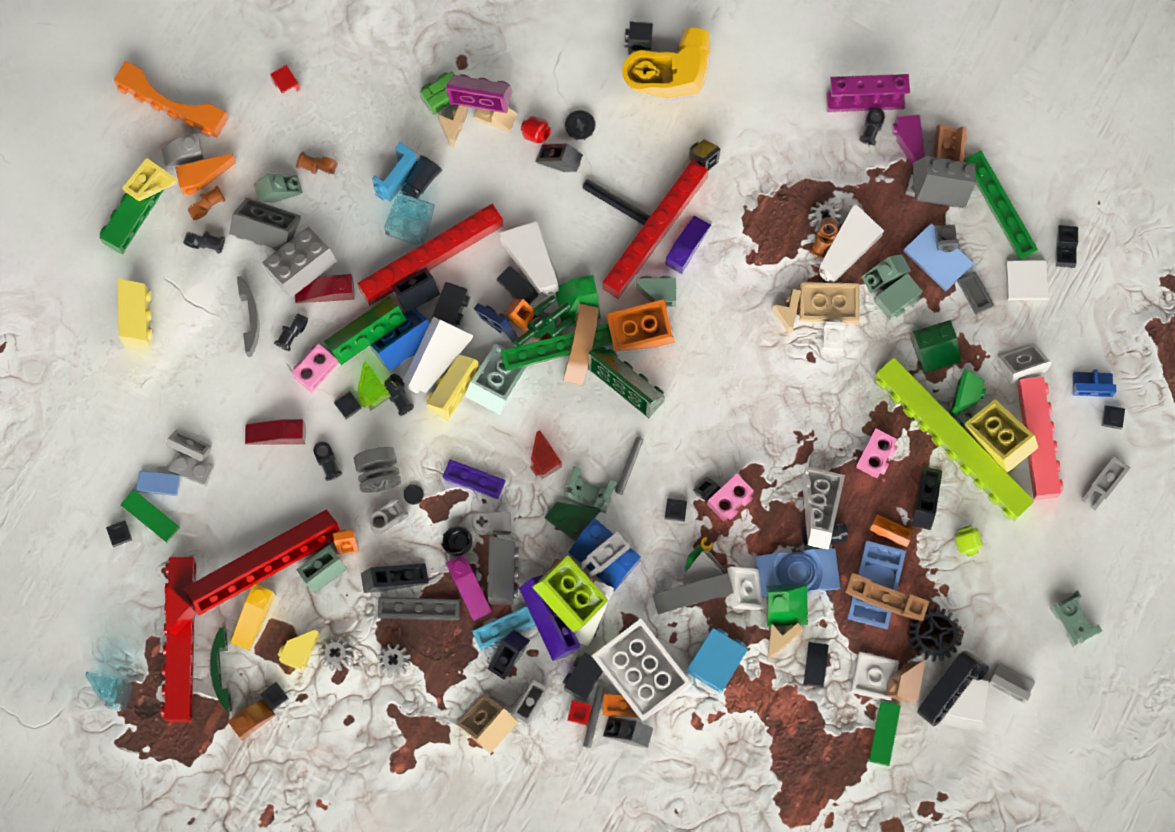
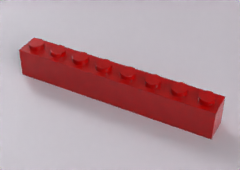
M692 159L603 280V290L617 299L621 297L706 181L708 169Z
M493 203L358 282L361 294L369 306L394 292L391 286L424 268H427L428 271L504 227L503 218Z
M326 509L184 587L186 596L200 616L333 542V533H338L340 530L339 526Z
M169 557V563L165 565V573L168 575V583H165V587H170L195 611L183 588L196 581L197 561L194 557ZM195 616L177 635H172L166 629V623H164L163 632L167 639L166 643L163 644V656H166V664L162 665V675L165 676V684H162L161 692L162 697H165V703L161 705V717H164L167 723L192 722Z

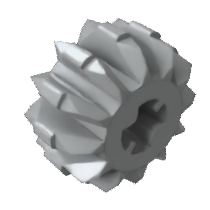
M826 200L823 202V205L817 202L816 207L810 208L811 214L808 215V219L812 220L809 224L810 227L816 226L815 231L818 232L824 215L835 219L839 227L840 223L838 221L842 219V216L839 215L840 209H833L834 202L830 206L827 205ZM832 225L824 226V229H828V231L834 228Z
M330 637V644L326 641L322 642L326 648H319L318 651L323 653V655H320L318 658L320 661H324L322 664L324 668L330 665V671H334L335 666H337L338 670L342 671L341 664L348 667L349 664L346 659L353 660V656L348 654L353 651V648L347 647L349 645L347 640L342 643L341 637H338L336 642L333 637ZM335 650L336 652H338L340 650V656L338 658L336 656L332 658V651Z
M388 644V651L384 648L380 649L384 656L377 655L376 658L381 660V662H378L376 665L378 668L383 667L380 671L382 675L388 671V678H392L393 673H395L397 678H400L399 671L406 674L407 671L404 666H411V663L406 661L411 656L410 654H405L407 651L405 647L399 651V644H396L394 649H392L391 644ZM391 657H393L394 659L395 657H398V663L396 665H394V663L390 665L391 662L389 659Z

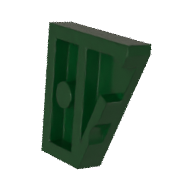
M556 502L544 518L576 542L580 534L594 518L596 519L600 511L594 508Z

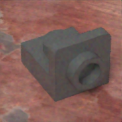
M955 225L935 226L937 251L943 250V252L948 253L957 249L959 240H957Z

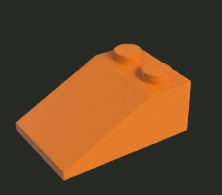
M664 299L606 314L615 352L656 348L676 343Z

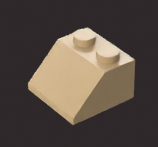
M483 693L458 721L457 725L482 748L491 753L518 722L502 706Z

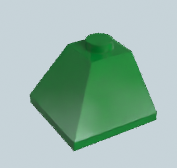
M594 275L573 278L558 286L559 291L556 292L558 307L565 302L570 305V309L560 316L561 323L568 317L575 323L579 303L599 308ZM600 308L598 309L597 319H601Z
M964 369L958 379L950 412L957 416L977 405L980 399H984L986 388L983 387L984 380Z
M807 584L766 586L767 626H771V624L774 626H789L790 624L796 625L797 623L799 625H808Z

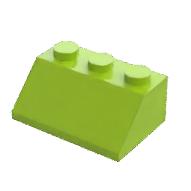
M568 555L532 586L572 632L583 628L609 601Z

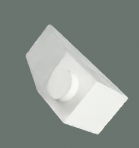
M596 580L593 584L609 601L583 628L574 632L579 644L588 648L592 643L614 592V588Z

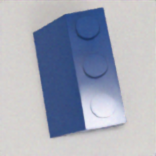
M416 308L407 313L404 311L403 315L406 321L369 346L389 371L397 368L404 360L416 354L428 329L429 321Z
M594 518L580 534L568 553L582 563L588 558L587 556L609 539L613 533ZM630 548L595 576L606 585L614 588L615 592L641 562V556ZM590 562L586 568L592 571L596 567Z

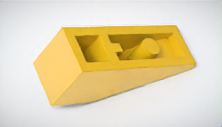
M257 584L252 586L232 637V644L250 651L275 598L273 591Z

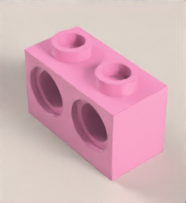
M320 344L310 348L306 354L307 357L302 362L299 361L294 366L292 372L294 379L311 393L338 365L337 359ZM318 357H325V361L323 363L319 364L315 362V360ZM305 371L312 372L309 378L302 377Z
M875 429L856 468L875 478H878L880 473L884 475L889 466L886 463L888 457H893L898 448L895 445L897 439ZM885 442L888 448L882 450L878 447V443ZM869 460H877L879 466L872 467L869 464Z
M736 474L708 500L707 505L723 522L727 518L731 520L737 515V509L741 505L745 507L752 501L753 498L751 496L754 490ZM740 488L744 491V495L736 496L733 491ZM721 502H727L730 505V508L728 510H722L719 507V504Z

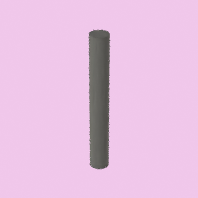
M636 437L615 491L617 494L623 495L643 443V439L640 437Z
M597 686L583 747L591 748L604 696V687Z

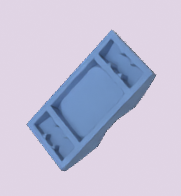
M866 541L858 575L870 579L873 583L897 591L906 551ZM852 596L847 619L888 629L892 612Z
M812 549L755 557L756 569L759 570L762 597H766V586L807 584V593L840 589L835 549Z

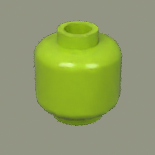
M972 525L958 529L954 535L959 553L967 554V557L978 554V549L983 547L980 532L977 528H973Z

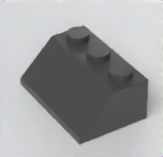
M925 156L913 163L916 201L959 208L966 207L976 184L975 164Z
M246 198L233 212L229 234L277 251L293 239L301 216Z
M490 537L489 605H514V599H518V587H514V579H518V567H515V559H519V547H515V541Z

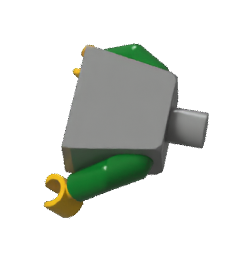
M706 537L702 539L700 546H697L687 557L684 578L688 583L728 574L709 552L712 549L713 543L710 546L704 545L707 541Z

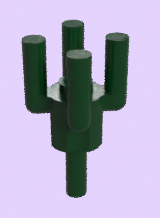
M554 295L549 296L533 309L536 318L527 324L528 331L514 341L515 345L520 347L532 337L539 339L547 332L551 337H557L574 323L568 317L555 327V320L569 310L570 305L565 302L552 313H546L544 310L557 301Z

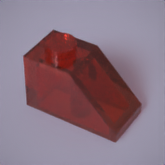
M539 430L535 436L531 455L532 466H530V469L536 477L539 475L543 480L560 469L562 462Z

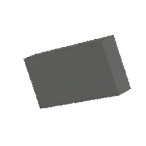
M976 271L957 280L975 315L994 306Z

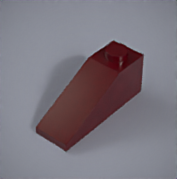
M352 274L330 275L317 278L295 294V303L354 300V280Z
M281 419L245 424V445L305 444L306 424L303 419Z

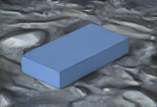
M139 471L136 490L137 492L177 496L180 475Z

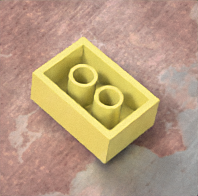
M996 399L965 423L968 434L1006 472H1009L1038 448L1035 435Z

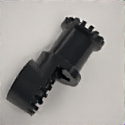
M876 107L869 111L864 124L863 135L859 138L862 143H868L869 146L876 145V136L885 120L883 109L881 110V108ZM871 114H880L881 120L879 122L872 121Z
M207 231L203 237L187 232L183 243L194 249L209 248L220 254L224 247L223 244H225V237H216L210 235V232Z
M297 313L294 317L296 319H293L294 321L290 327H282L283 331L274 344L279 348L282 347V350L284 348L285 351H290V345L294 338L298 337L299 333L301 334L306 328L308 317Z
M391 374L384 381V387H386L385 389L391 396L389 400L397 407L399 416H402L405 413L407 414V411L413 410L414 405L413 403L410 404L405 396L403 379L397 374Z
M324 441L316 443L313 452L319 466H322L324 470L325 480L331 481L332 478L335 479L334 477L338 478L343 473L339 471L335 463L336 458L331 446ZM320 446L328 448L326 456L322 457L317 454V449Z

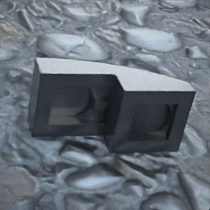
M1058 225L1055 266L1076 267L1078 227Z
M511 265L496 279L511 294L512 298L524 299L529 305L539 296L536 290Z
M808 642L803 685L824 688L829 645Z

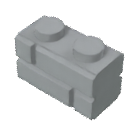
M531 679L527 686L528 688L525 689L511 713V716L516 721L527 727H530L550 693L549 688Z

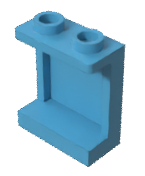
M401 142L395 147L398 163L384 181L376 176L372 178L375 194L382 200L387 199L390 202L393 200L417 163L416 152Z
M713 628L686 673L722 694L748 649L745 648L746 645L740 640L735 639L733 641L727 637L728 633L720 628L715 630Z

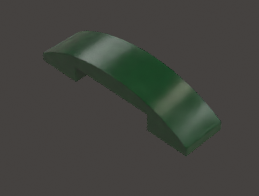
M223 627L219 628L213 641L210 654V674L218 700L227 712H232L231 691L228 688L222 689L220 652L228 651L227 631Z

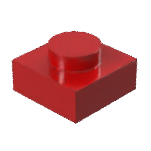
M572 700L567 721L587 726L592 705Z

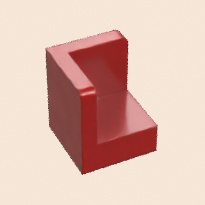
M287 65L270 74L272 82L281 93H285L292 88H295L296 91L300 90L297 80Z

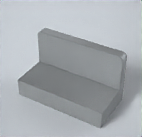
M999 663L989 681V685L1025 704L1031 696L1030 692L1035 685V681Z

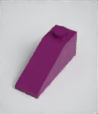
M920 115L897 116L895 123L892 124V134L896 135L897 143L913 165L914 162L925 157Z
M463 554L447 562V569L473 621L492 613L465 555Z

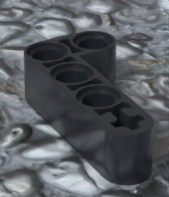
M967 650L962 651L917 710V714L933 727L937 726L973 679L979 681L985 677L989 666L973 653Z

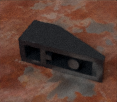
M922 467L911 526L931 530L937 511L942 470Z
M425 563L370 567L361 573L364 593L384 592L429 583Z

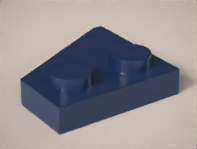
M480 303L473 308L484 322L500 334L504 332L510 339V342L515 344L514 341L519 337L508 323L509 319L504 314L500 313L498 315L489 305L483 306Z

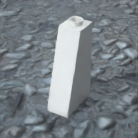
M856 204L849 212L820 265V275L825 281L834 283L882 237L884 230Z
M537 221L499 233L501 244L540 297L544 295L551 296L559 291L558 282Z
M433 317L403 379V382L408 385L407 389L418 393L419 390L426 393L472 340L473 335Z

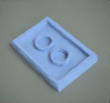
M932 223L903 251L944 291H947L974 264L958 248L948 253L943 252V250L937 251L935 226Z

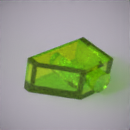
M364 362L358 386L360 397L357 399L363 408L367 406L371 411L388 400L390 396L369 364Z

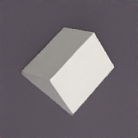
M1036 344L998 356L1009 385L1019 382L1020 379L1031 378L1045 373L1051 366V361Z

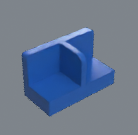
M1094 369L1092 372H1074L1072 374L1073 396L1113 397L1117 392L1116 384H1113L1112 373H1098V370Z

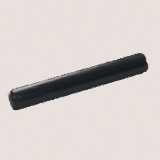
M587 179L583 183L582 188L637 222L645 225L650 218V215L593 181Z

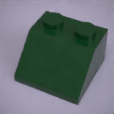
M951 320L913 331L910 339L923 374L961 363L958 339Z

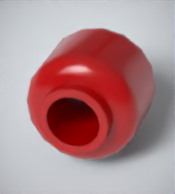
M530 116L521 124L524 139L536 144H541L548 140L551 128L546 120Z

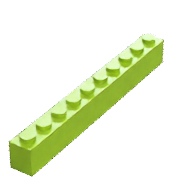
M892 358L876 373V384L881 389H886L890 393L889 396L896 404L899 403L904 408V413L909 418L913 417L923 432L927 431L932 437L933 443L938 447L941 446L946 451V456L951 461L955 460L960 465L959 469L966 476L969 475L974 480V485L979 490L983 489L988 494V499L994 505H999L1006 518L1015 521L1032 506L1035 501L895 358Z

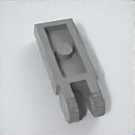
M1113 456L1089 487L1090 490L1081 501L1084 503L1088 501L1095 491L1100 495V498L1092 505V509L1096 510L1103 500L1108 498L1130 467L1116 456Z
M617 531L587 556L588 558L579 564L578 567L583 570L592 562L596 568L586 574L591 579L632 546L623 534Z

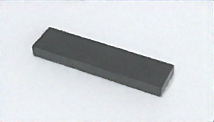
M379 597L378 619L459 621L460 599Z

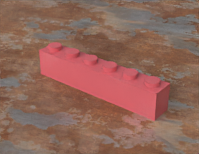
M1044 377L1020 379L1017 383L1022 424L1035 435L1038 448L1027 456L1034 500L1058 498L1061 491H1063L1062 479L1059 480L1058 472H1060V462L1056 460L1055 455L1058 448L1056 440L1053 441L1052 435L1055 427L1054 422L1050 421L1049 415L1052 413L1051 403L1047 401V395L1049 394L1048 383H1045Z

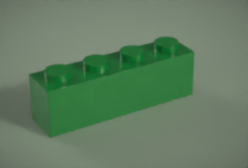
M164 190L141 201L125 193L121 198V204L118 209L112 212L111 220L100 231L99 238L102 243L123 254Z
M387 297L326 339L324 343L340 365H343L405 322L406 319L398 305L390 297Z

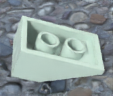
M495 343L471 380L465 397L501 415L528 366L505 372L500 352L506 350V348Z

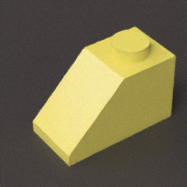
M313 630L288 640L286 645H282L279 650V661L304 672L319 639V632Z

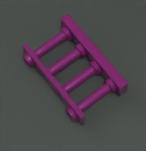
M909 74L830 77L831 91L826 93L827 112L870 111L876 107L881 108V110L905 109L904 94H910Z

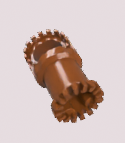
M301 152L296 168H304L311 171L312 174H316L318 169L323 172L325 171V173L328 172V174H334L338 163L328 157L313 158L305 155V152Z
M215 186L214 190L206 194H200L202 200L196 202L193 206L191 205L187 211L193 220H198L208 213L211 206L226 200L219 187Z
M825 218L820 222L816 241L809 248L810 253L815 255L814 257L824 258L826 256V250L829 245H832L838 232V225L835 219ZM832 225L834 228L828 231L824 229V226Z

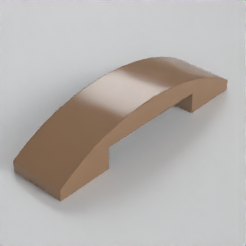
M580 303L578 305L569 359L566 362L563 376L564 382L583 385L588 367V353L592 350L599 309L597 307Z
M854 573L851 574L845 592L873 606L923 621L929 604L927 600L911 594L900 593L873 583L870 579Z

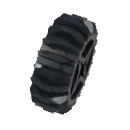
M927 607L923 621L912 619L915 623L910 622L908 626L913 630H908L907 635L913 637L908 639V643H915L911 649H919L916 654L918 657L924 653V660L931 656L932 662H935L938 656L942 662L944 661V655L949 659L952 657L951 652L956 653L958 651L955 646H960L961 642L957 639H961L963 634L957 633V631H960L962 626L955 627L959 620L957 618L953 621L950 619L953 616L952 612L946 616L944 615L946 612L944 608L938 613V607H934L932 613L931 609ZM934 619L942 621L947 627H939ZM927 620L928 631L919 635L921 623ZM933 630H935V633H941L937 639L930 635ZM951 634L949 645L942 649V637ZM921 641L932 643L936 650L926 647Z

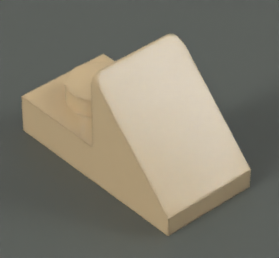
M459 105L458 109H454L451 119L438 116L439 123L450 146L454 147L468 114L466 106Z
M477 108L474 120L511 132L517 113L508 108L507 113Z
M793 289L792 295L787 296L785 306L773 305L772 310L788 333H792L801 290Z
M799 623L795 626L790 624L782 631L783 636L771 624L768 656L770 658L802 633L803 628Z

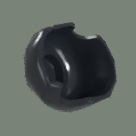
M451 527L443 534L441 546L447 554L454 557L465 555L472 547V534L464 527Z

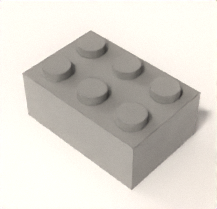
M308 226L262 263L269 275L291 298L333 266L337 260L330 248Z

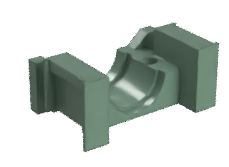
M573 466V472L567 484V488L571 489L570 493L565 491L564 499L606 513L607 506L604 504L605 502L611 503L610 497L614 487H617V482L610 479L607 488L591 485L579 478L581 468Z
M1078 590L1073 596L1063 601L1059 600L1057 604L1050 607L1051 612L1064 625L1072 647L1077 645L1079 641L1082 644L1085 640L1102 632L1099 624L1094 627L1090 626L1076 601L1082 597Z

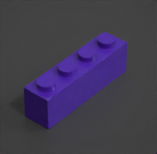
M541 575L531 578L520 586L519 590L552 661L569 656L581 648L575 633L568 628L533 589L532 586L543 576Z

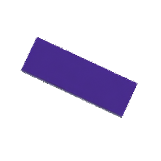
M451 459L442 477L447 481L499 500L506 480Z

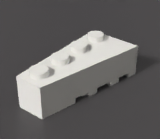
M805 466L802 487L808 545L829 549L845 475Z

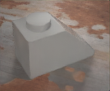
M197 133L178 137L162 148L166 168L204 159Z

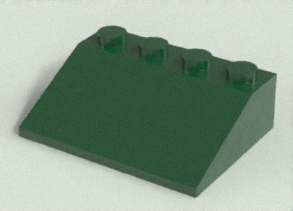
M603 346L591 350L588 353V370L649 419L664 402V392L659 387L650 385L648 383L649 380L643 374L639 373L638 375L634 372L633 367L627 361L622 362L618 359L617 353L609 348L607 350Z

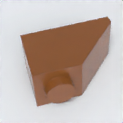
M261 699L241 710L227 722L243 741L272 719L275 714L264 699Z

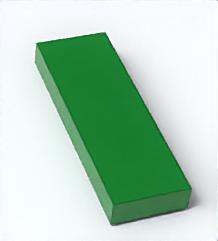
M134 489L120 504L166 543L180 529L176 523Z
M880 701L869 763L890 766L901 705Z

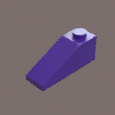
M693 216L668 253L665 265L683 274L710 229L711 224Z

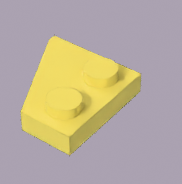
M146 158L122 188L136 200L141 201L176 184L178 181L171 174Z

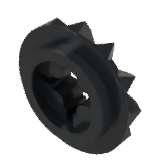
M583 110L570 113L565 120V131L569 137L576 140H586V138L592 136L596 127L594 117ZM577 119H579L581 124H585L583 132L579 128H575L578 122Z

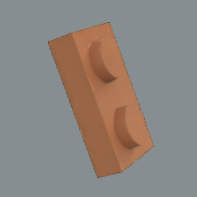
M942 124L936 126L933 157L963 162L965 159L964 147L967 140L966 127L962 126L955 129Z

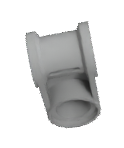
M395 498L370 516V527L375 533H383L405 520L409 514L402 509L399 499ZM378 518L385 521L382 526H376L373 523Z
M508 511L478 513L473 518V530L478 535L510 534L511 513ZM481 520L484 522V527H480L479 522Z

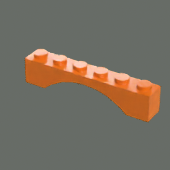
M127 61L124 62L114 78L116 89L121 93H129L137 101L149 103L156 111L162 110L174 120L180 119L184 121L183 123L190 128L196 127L200 129L202 134L208 137L212 135L217 138L228 121L225 111L209 103L185 105L163 97L149 84L142 69Z

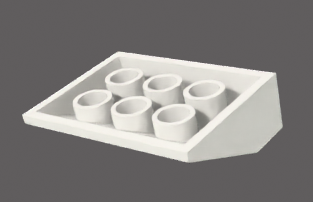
M639 619L592 655L642 722L691 687V682L642 619Z

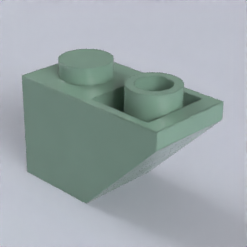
M267 174L254 184L259 202L274 203L303 193L297 175Z
M903 255L889 256L864 274L862 279L871 294L895 283L907 273L909 274L911 270Z
M641 276L636 278V289L650 302L664 299L667 307H676V278L671 276H661L660 278Z

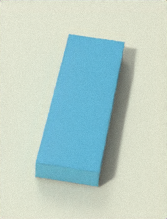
M525 606L473 630L472 633L480 650H483L504 640L513 629L521 632L534 626L535 622L528 607Z

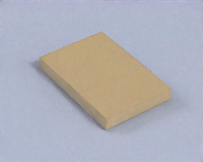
M800 282L799 322H826L831 319H837L844 323H859V283Z

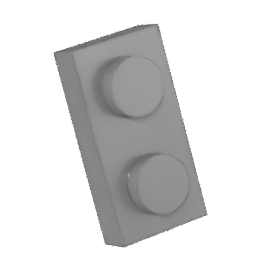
M175 430L167 438L166 442L167 446L199 461H202L210 453L212 447L179 430Z
M176 452L168 471L206 486L214 467Z

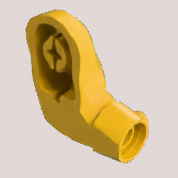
M690 27L684 29L677 53H657L645 50L633 52L625 59L622 66L623 79L631 89L657 97L673 98L698 94L704 84L708 70V55L710 54L709 32L701 28Z

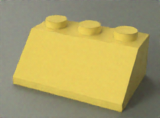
M117 279L119 338L126 348L150 346L149 340L153 339L152 328H149V321H152V311L148 309V302H151L152 299L151 290H148L144 283Z
M462 355L456 357L447 368L449 370L445 376L441 375L438 379L436 390L434 392L431 391L427 396V409L445 420H449L479 369L478 361Z

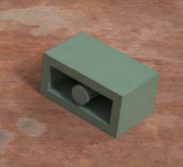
M907 273L876 297L875 303L889 320L894 316L898 318L906 311L905 308L907 306H914L921 300L922 290Z
M328 545L296 570L309 588L316 593L346 571L347 568L335 551Z

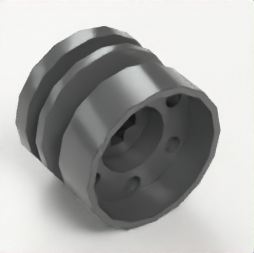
M373 448L360 452L353 457L356 471L363 473L358 476V481L361 483L359 485L361 492H381L402 483L401 477L398 475L400 473L399 468L391 467L397 463L394 448Z

